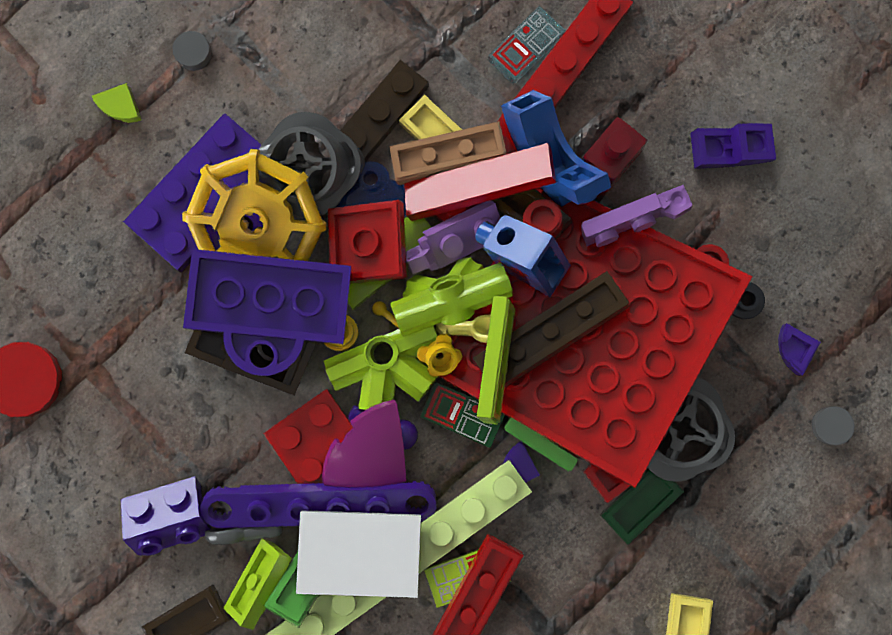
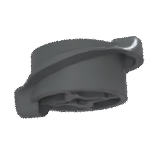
M298 112L284 118L259 148L262 155L299 173L304 171L309 177L307 182L320 216L327 214L329 208H336L345 194L356 184L365 166L364 156L354 141L342 133L329 119L312 112ZM314 136L324 143L330 154L329 158L322 155L319 144L315 142ZM293 144V154L288 160H286L288 151L291 145ZM308 161L320 162L319 166H311L309 169L296 167V165L305 164ZM328 170H331L330 178L327 184L319 192V187L322 186V177L324 173H326ZM259 171V182L280 192L288 186V184ZM294 191L286 199L292 206L293 214L304 217Z
M697 378L687 396L685 406H683L680 414L673 421V423H679L686 419L688 421L687 427L700 436L695 434L684 435L679 439L676 437L677 430L672 428L671 425L667 432L669 444L666 455L664 456L657 450L648 467L652 473L664 480L673 482L685 481L699 473L712 470L723 464L733 450L735 443L733 424L724 410L717 390L701 378ZM699 403L704 406L712 418L714 425L713 434L702 429L696 422L697 406ZM689 441L709 446L706 452L695 460L688 462L677 461L679 453Z

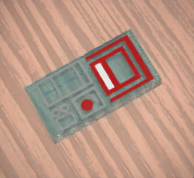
M539 6L488 55V61L514 85L560 40L566 30Z

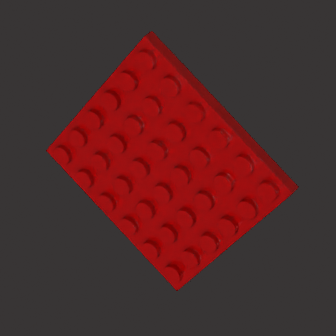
M541 187L536 188L548 200L553 201ZM571 201L562 207L558 205L563 212L571 217L572 223L556 240L571 266L551 297L506 272L513 290V296L509 297V300L515 308L512 332L606 271H608L627 298L630 307L505 387L501 413L513 418L636 489L753 276L650 227L639 232H634L633 228L618 234L619 238L616 241L601 247H597L596 243L586 246L581 231L582 222L609 212L612 209L595 201L579 205ZM492 304L474 310L472 317L466 321H473L481 315H490ZM450 335L452 339L451 344L454 349L461 351L462 359L451 373L438 377L479 400L483 373L473 357L486 350L487 343H481L472 336Z

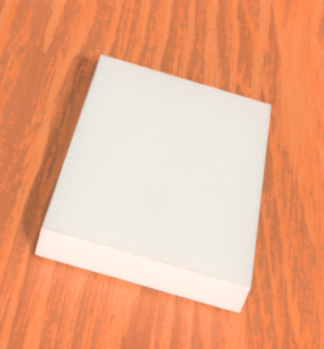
M300 511L296 594L418 598L421 515Z

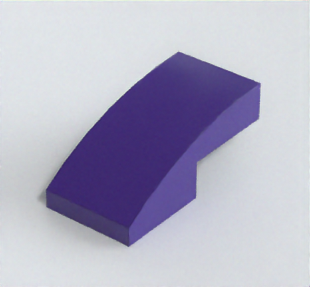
M738 123L732 128H697L690 133L694 169L745 166L776 160L772 124Z

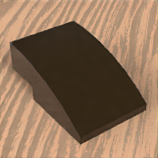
M193 331L185 354L294 396L316 342L304 341L300 356L285 371L271 376H258L243 371L233 363L225 349L224 333ZM258 345L251 353L252 363L259 368L269 366L274 358L273 350L267 345Z

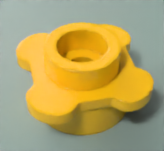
M439 334L435 341L431 342L428 346H421L417 351L419 361L426 363L428 366L427 371L433 377L451 373L462 359L461 351L454 349L451 344L452 339L448 334ZM438 353H443L440 357H436Z

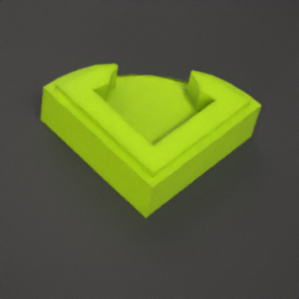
M127 83L92 95L95 104L106 115L127 123L142 121L131 88Z

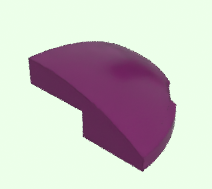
M394 399L382 402L350 421L353 429L345 435L341 443L338 439H334L323 465L322 482L325 486L374 487L406 482L403 437L397 402Z

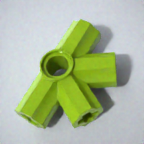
M471 257L458 259L449 274L438 279L415 275L406 281V289L402 293L403 298L391 302L390 305L401 335L404 337L439 323L443 325L462 323L472 317L474 310L492 304L493 296L509 298L513 296V290L501 262L484 268L482 264H478Z
M433 325L402 337L399 329L383 336L373 337L362 345L323 360L326 373L335 391L362 381L359 409L367 410L382 402L393 400L396 385L420 402L438 376L433 377L428 373V366L417 359V351L421 346H428L431 342L435 341L438 333ZM387 343L393 349V357L387 364L380 365L374 359V350L378 345Z

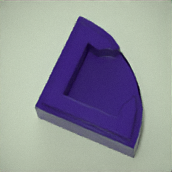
M786 323L782 325L778 338L780 355L786 366L794 374L802 376L821 342Z
M522 441L509 450L503 464L510 460L525 483L540 475Z

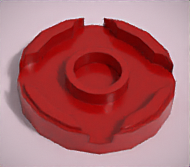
M12 342L1 347L0 413L9 417H33L46 411L56 400L59 394V383L62 381V371L57 358L47 348L30 342Z

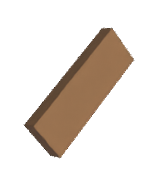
M500 121L389 146L397 185L506 155Z

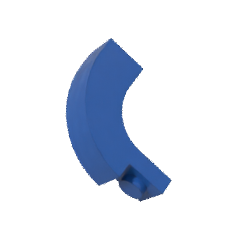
M532 90L501 105L509 133L517 151L545 143L549 144L552 150L556 183L543 186L541 189L561 207L571 201L578 205L593 201L598 194L611 188L608 173L584 162L568 144L560 128L551 97Z

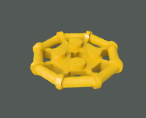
M250 149L247 154L212 166L206 164L200 169L201 177L187 211L182 213V221L188 224L198 250L215 251L204 225L209 224L213 226L214 231L217 229L220 236L218 241L221 247L216 250L217 252L263 257L277 256L282 259L309 261L321 233L326 231V222L321 219L307 182L309 177L304 171L299 173L262 155L259 149ZM248 170L247 183L229 188L223 181V178ZM259 171L288 184V186L280 192L259 182ZM214 189L220 195V199L214 213H205L203 211ZM294 191L305 220L294 219L292 206L286 199ZM255 213L260 216L263 228L257 227L254 231L248 229L249 222L244 219L245 214L251 216ZM292 232H305L295 255H292L286 248Z

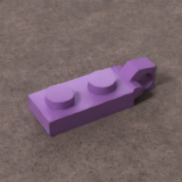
M684 185L658 195L654 193L582 222V236L586 246L596 243L597 247H601L616 241L619 238L618 234L631 228H633L634 232H639L653 226L656 223L655 219L658 217L663 218L666 216L675 220L690 211L692 203Z
M493 201L480 203L423 231L424 236L418 239L419 245L406 251L407 268L412 274L428 268L433 271L483 248L484 245L476 241L475 235L483 222L488 221L494 225L498 223L500 216L496 204Z

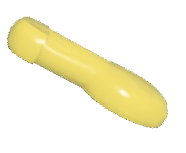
M491 314L481 315L473 321H464L456 325H443L439 323L435 325L436 332L438 334L472 336L481 343H487Z

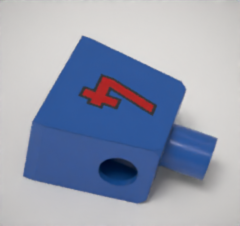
M502 216L496 225L485 221L477 229L476 241L484 245L483 249L495 264L501 262L507 273L551 297L571 266L552 235L510 216Z

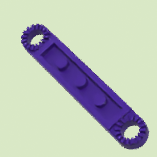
M413 481V483H397L374 487L325 486L323 483L240 485L238 488H221V486H218L216 489L213 487L209 492L207 491L200 507V513L207 524L216 528L300 526V511L421 515V522H423L435 513L437 504L435 490L429 484H424V481H420V483ZM418 495L424 497L428 503L425 504V507L423 505L421 509L419 507L415 509V507L411 508V505H408L406 501L410 497ZM216 501H223L232 510L228 514L224 513L221 515V512L217 514L216 510L213 511L214 508L211 507V504Z

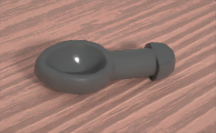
M283 526L213 528L205 532V539L210 544L227 545L248 540L272 538L282 534Z

